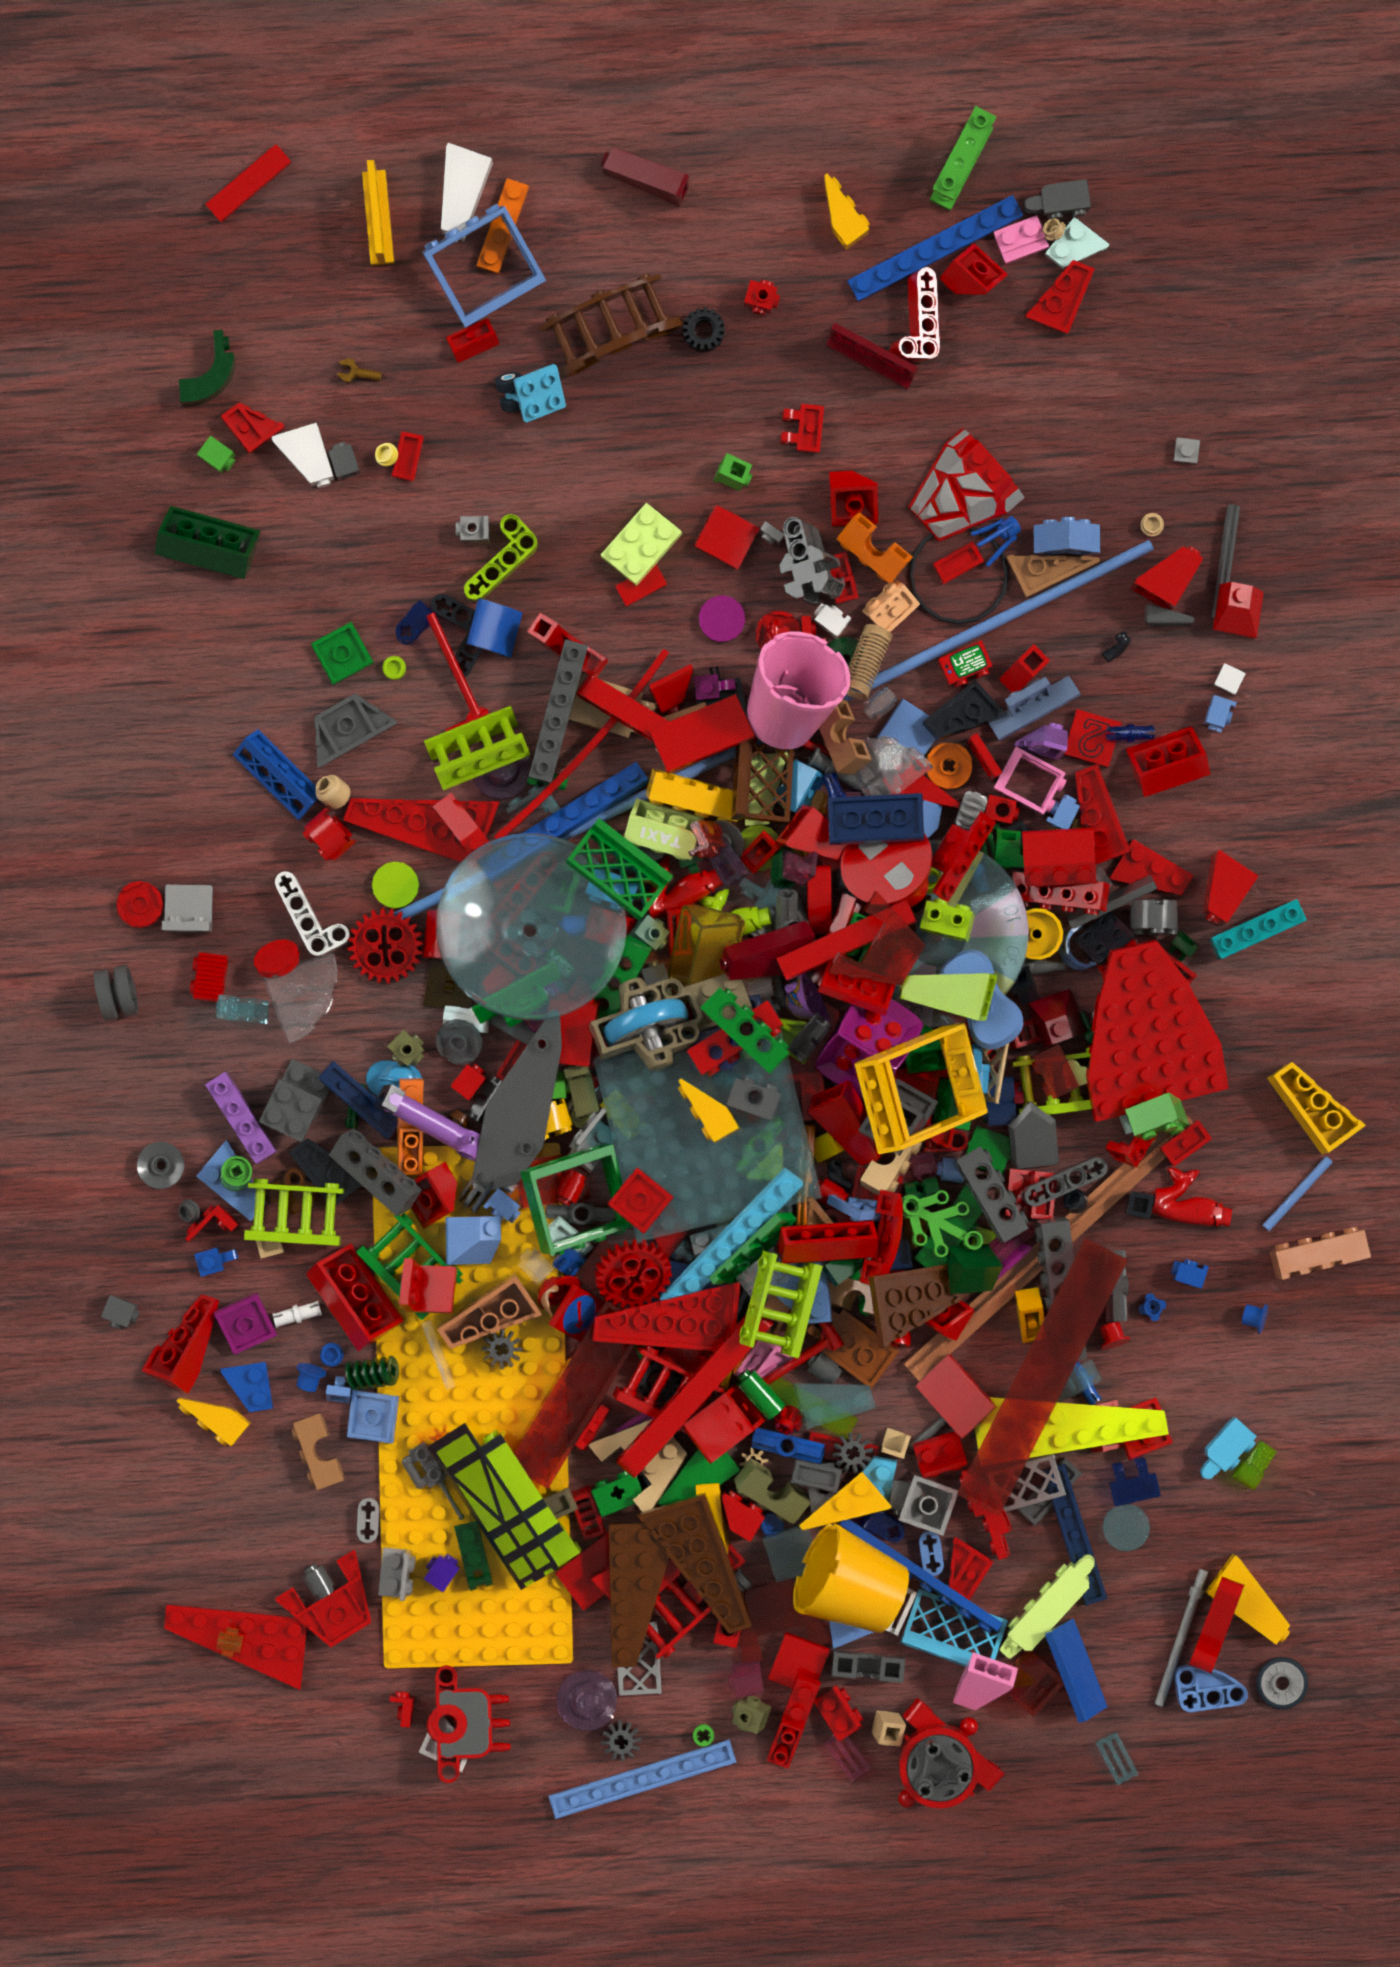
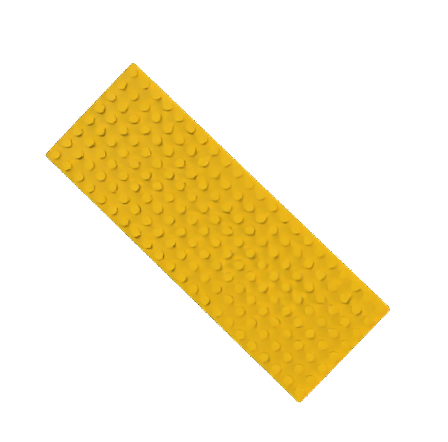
M544 1143L543 1148L529 1168L561 1158L560 1145L558 1143ZM423 1146L422 1174L446 1162L457 1181L454 1211L445 1217L494 1216L491 1213L493 1208L490 1206L486 1209L484 1204L497 1189L491 1190L476 1213L471 1208L482 1193L479 1194L469 1207L464 1205L466 1198L474 1187H472L461 1202L457 1200L473 1176L475 1161L462 1157L456 1153L455 1149L449 1146ZM397 1147L378 1148L387 1159L398 1166ZM561 1172L537 1179L536 1182L544 1212L548 1204L562 1205V1203L557 1201L558 1196L555 1195L561 1182ZM406 1175V1176H408L409 1178H411V1179L414 1180V1179H416L417 1177H419L420 1175ZM522 1178L511 1195L504 1188H500L521 1206L518 1209L521 1214L513 1223H510L505 1218L501 1221V1241L491 1263L456 1265L462 1271L463 1275L461 1278L464 1281L460 1284L456 1281L452 1313H430L421 1320L414 1312H406L399 1305V1296L375 1273V1279L404 1320L376 1341L377 1358L379 1361L381 1357H387L388 1359L389 1356H394L399 1364L397 1383L393 1386L377 1387V1393L399 1396L394 1443L379 1442L381 1564L383 1547L412 1550L411 1556H416L415 1568L409 1574V1579L413 1580L412 1594L407 1596L405 1601H400V1597L382 1596L384 1666L386 1668L441 1667L444 1665L456 1667L568 1664L573 1661L572 1595L555 1574L557 1570L550 1572L545 1577L521 1590L479 1527L493 1585L488 1587L486 1585L479 1586L477 1590L470 1591L454 1526L476 1520L447 1476L444 1479L445 1486L462 1515H464L462 1520L458 1519V1515L438 1484L431 1488L427 1485L422 1489H417L402 1465V1459L410 1455L409 1450L424 1441L429 1446L466 1423L480 1445L484 1443L483 1439L494 1430L497 1429L499 1433L504 1430L506 1433L504 1436L505 1441L526 1473L531 1475L530 1479L543 1499L567 1487L569 1488L565 1334L549 1325L552 1316L543 1310L538 1303V1289L544 1280L552 1276L564 1277L562 1271L553 1267V1261L558 1255L551 1257L550 1254L541 1253ZM373 1196L374 1245L398 1222L394 1217L395 1214L375 1196ZM411 1208L404 1212L414 1222L411 1226L446 1261L445 1217L423 1229ZM546 1218L548 1226H549L555 1219H548V1218ZM405 1228L379 1253L380 1256L377 1259L383 1265L389 1264L415 1238ZM421 1245L409 1259H414L419 1265H422L431 1254ZM403 1264L395 1270L396 1274L394 1277L399 1282L402 1281ZM515 1273L542 1312L541 1316L504 1328V1337L507 1338L509 1332L512 1331L514 1334L510 1340L520 1339L519 1343L514 1344V1347H522L521 1352L514 1351V1354L520 1357L519 1361L511 1357L512 1367H509L506 1361H504V1369H500V1361H497L496 1365L491 1367L490 1365L494 1358L491 1357L485 1360L484 1357L490 1354V1351H482V1347L491 1346L484 1341L486 1337L494 1341L491 1334L450 1349L436 1326ZM500 1331L496 1332L498 1338L500 1337ZM505 1343L502 1345L497 1344V1353L499 1355L507 1354L509 1349H506V1347L508 1346ZM419 1461L413 1463L421 1478L427 1475ZM566 1514L557 1520L561 1522L570 1536V1514ZM448 1553L458 1560L457 1565L460 1568L444 1592H441L425 1581L424 1577L429 1572L426 1566L432 1557L438 1558L440 1554L445 1556ZM570 1560L562 1564L560 1568L564 1566L566 1563H568ZM482 1569L473 1571L475 1578L483 1576Z

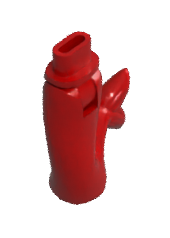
M665 856L660 860L659 865L668 872L669 856ZM715 868L707 872L705 869L702 873H690L681 878L666 895L667 884L648 909V915L653 919L666 916L665 909L684 908V906H690L708 896L710 891L711 893L715 892V888L723 886L718 870ZM652 887L647 893H654L657 889Z
M1174 1167L1167 1168L1174 1184L1171 1187L1155 1188L1153 1190L1154 1201L1151 1214L1175 1222L1229 1227L1232 1209L1223 1207V1203L1218 1204L1215 1200L1206 1197H1193L1176 1201L1194 1182L1200 1173L1199 1170H1189L1183 1173Z

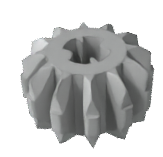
M967 791L956 816V826L968 831L980 811L984 813L987 797L978 792Z

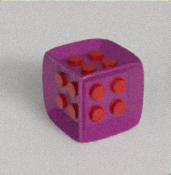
M893 999L890 1001L885 1016L851 1004L843 1020L835 1028L820 1052L815 1067L837 1085L849 1080L858 1096L864 1100L855 1063L918 1037L923 1028V1022L914 1013ZM909 1052L890 1060L893 1076Z

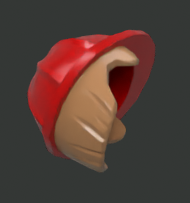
M572 1275L564 1277L552 1276L544 1280L538 1289V1303L540 1307L553 1317L572 1284L580 1287L578 1278Z

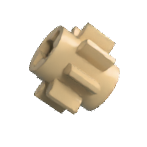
M751 1447L750 1454H741L745 1458V1462L739 1463V1466H745L751 1456H755L756 1460H760L761 1465L768 1462V1459L761 1458L763 1450H760L757 1454L754 1453V1449Z

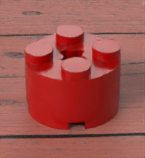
M325 807L304 826L305 831L302 834L310 843L314 842L320 847L318 852L326 861H337L357 841L356 839L350 840L352 833L336 815L333 818L328 815L330 810Z

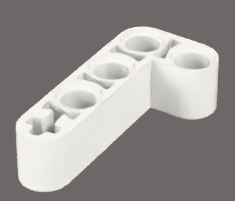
M284 871L277 875L275 878L276 888L311 954L321 957L349 942L350 931L342 924H335L324 930L322 929L297 878L292 873ZM283 878L292 879V882L289 883L293 891L298 889V892L290 894L285 886L281 887ZM297 897L303 900L302 908L293 910L291 907L292 900ZM311 918L314 922V926L310 931H304L301 926L303 920ZM339 928L344 929L346 933L345 938L342 941H335L333 938L334 931ZM317 939L323 940L325 944L320 952H315L312 948L313 942Z

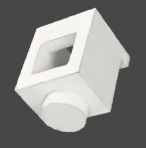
M821 603L814 613L816 616L814 622L835 639L838 638L851 621V617L848 615L846 618H843V612L834 605L829 607Z

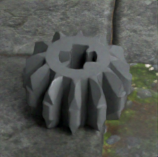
M501 1329L499 1338L496 1332L491 1333L494 1341L487 1337L484 1339L486 1343L491 1345L490 1347H482V1351H490V1354L484 1357L485 1360L491 1357L494 1358L491 1362V1367H494L497 1361H500V1369H504V1361L507 1362L509 1367H512L511 1357L519 1361L520 1357L514 1354V1351L521 1352L522 1347H514V1344L520 1342L519 1338H516L514 1341L510 1340L514 1332L510 1331L506 1338L504 1337L505 1330ZM505 1343L508 1346L506 1349H509L507 1354L499 1355L496 1345Z
M849 1432L848 1441L842 1435L839 1437L844 1443L843 1445L834 1443V1447L840 1449L841 1452H834L833 1457L842 1456L836 1462L837 1466L846 1462L843 1470L847 1472L850 1465H852L853 1472L856 1473L858 1470L857 1464H860L862 1469L866 1468V1465L862 1462L863 1459L871 1462L872 1458L866 1456L865 1453H871L873 1449L870 1447L864 1448L870 1442L868 1439L860 1443L862 1434L858 1433L856 1440H853V1434ZM853 1446H856L858 1448L856 1451L859 1452V1455L853 1456L852 1459L847 1457L849 1456V1453H846L847 1449H852Z
M618 1720L617 1729L614 1724H609L612 1733L606 1730L603 1731V1735L610 1739L602 1740L601 1744L610 1745L604 1752L608 1754L613 1750L612 1760L616 1759L617 1754H621V1761H625V1753L632 1759L634 1754L631 1749L635 1751L640 1750V1747L634 1743L641 1742L642 1738L639 1736L633 1737L639 1730L634 1728L632 1731H629L631 1722H628L626 1727L622 1728V1720ZM619 1735H623L624 1739H628V1743L625 1742L624 1746H620L618 1742H615V1739L618 1740Z

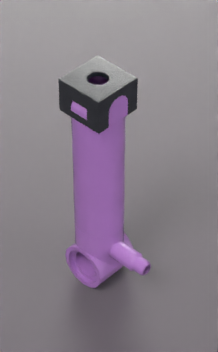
M393 1084L383 1085L374 1107L386 1114H393L455 1149L456 1153L462 1157L476 1161L481 1134L467 1130L405 1095V1091Z

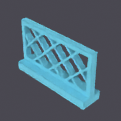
M918 1589L899 1644L966 1667L972 1655L969 1650L974 1649L975 1653L980 1655L977 1646L988 1641L993 1650L990 1658L996 1659L1008 1620L992 1615L1003 1623L998 1634L990 1637L988 1632L984 1631L987 1639L975 1644L969 1631L979 1627L978 1625L968 1629L962 1615L958 1613V1608L953 1604L951 1606H953L957 1616L945 1621L939 1608L946 1604L943 1603L938 1606L936 1601L941 1602L938 1599L940 1596ZM921 1596L931 1598L935 1608L923 1613L919 1606ZM918 1609L920 1615L915 1617L916 1611ZM936 1610L942 1623L930 1628L925 1615ZM922 1618L927 1631L920 1634L910 1631L913 1621ZM959 1618L965 1631L952 1636L947 1623ZM944 1625L950 1638L941 1642L935 1639L932 1631ZM929 1632L931 1638L924 1636V1634ZM966 1633L972 1646L963 1650L958 1648L954 1639ZM997 1637L994 1645L991 1639ZM949 1641H952V1643H953L954 1646L949 1645V1644H946V1643L949 1642Z

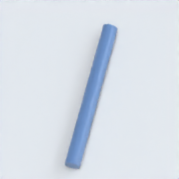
M1325 1156L1262 1226L1270 1231L1333 1162Z

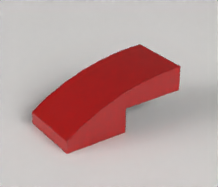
M847 551L832 554L839 559L841 567L830 570L831 576L837 579L843 577L845 587L840 597L835 598L836 604L859 598Z

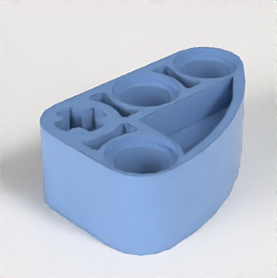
M1189 1664L1178 1666L1175 1670L1174 1682L1177 1701L1181 1708L1187 1712L1238 1706L1245 1703L1248 1698L1247 1689L1241 1683L1216 1668H1213L1212 1674L1192 1667ZM1183 1671H1190V1681L1186 1683L1181 1682L1180 1674ZM1236 1687L1241 1688V1697L1231 1699V1690ZM1211 1691L1218 1692L1217 1701L1213 1703L1207 1702V1694ZM1187 1695L1195 1698V1700L1191 1701L1190 1706L1185 1702L1183 1703V1700L1187 1699Z

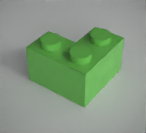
M1166 1093L1125 1109L1134 1136L1139 1139H1152L1160 1131L1176 1135L1183 1132L1185 1127L1190 1126L1181 1100L1171 1093Z

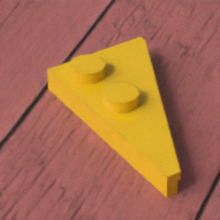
M860 1472L799 1526L802 1530L887 1510L892 1506L865 1474Z

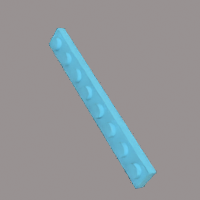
M784 1168L666 1289V1292L660 1295V1300L700 1291L710 1281L708 1277L782 1208L803 1186V1181Z

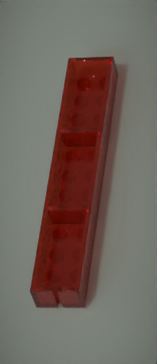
M1085 1238L957 1495L975 1504L979 1499H982L984 1501L980 1507L998 1516L1001 1515L1129 1259Z

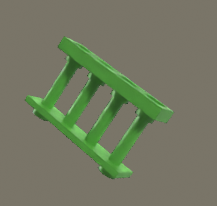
M975 106L932 189L934 192L930 202L951 211L993 130L992 125L996 119L995 115Z

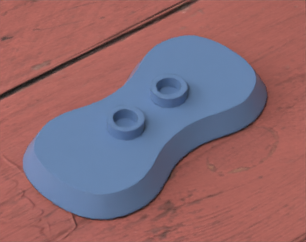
M971 949L957 953L947 960L942 966L939 975L994 974L991 961L986 955L978 950ZM997 983L995 984L986 1021L967 1018L972 1039L982 1048L989 1050L1001 1048L1012 1042L1023 1028L1021 1010L1000 991Z

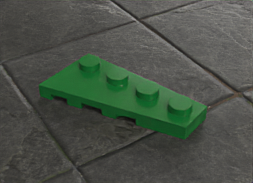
M778 1212L708 1277L713 1285L729 1284L740 1281V1283L745 1282L756 1269L762 1252H770L778 1242L780 1227L791 1226L796 1221L792 1212Z

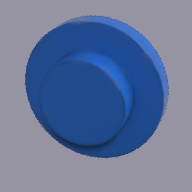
M328 1343L320 1351L321 1361L327 1366L332 1367L340 1364L344 1357L343 1349L336 1343Z

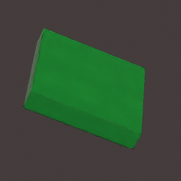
M352 621L311 643L333 686L374 664Z

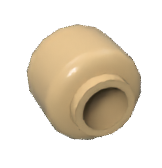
M328 775L322 777L317 782L315 794L317 799L329 809L336 810L348 802L350 788L336 775Z

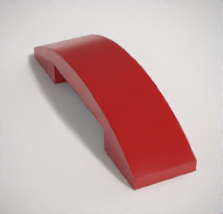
M880 1189L875 1211L881 1214L877 1230L878 1241L875 1256L871 1257V1260H864L860 1277L861 1283L869 1284L868 1277L889 1274L900 1243L903 1224V1204L901 1194Z

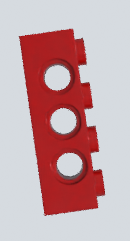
M768 1000L751 1010L755 1013L752 1017L755 1021H763L772 1029L769 1034L773 1038L782 1032L780 1028L784 1025ZM743 1024L741 1034L744 1036L751 1035L752 1024ZM720 1029L687 1050L703 1076L706 1074L709 1077L713 1076L721 1070L719 1066L727 1061L729 1064L734 1063L741 1058L740 1053L745 1051L741 1046H732L730 1042L731 1037L723 1029ZM716 1046L721 1047L723 1050L722 1057L712 1059L710 1055L711 1049Z

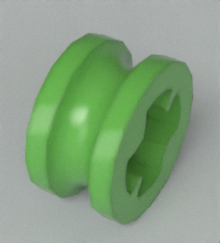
M707 1724L698 1725L693 1731L694 1742L704 1747L710 1745L714 1739L713 1729ZM705 1729L708 1730L710 1738L700 1741L697 1732L699 1730L702 1732Z

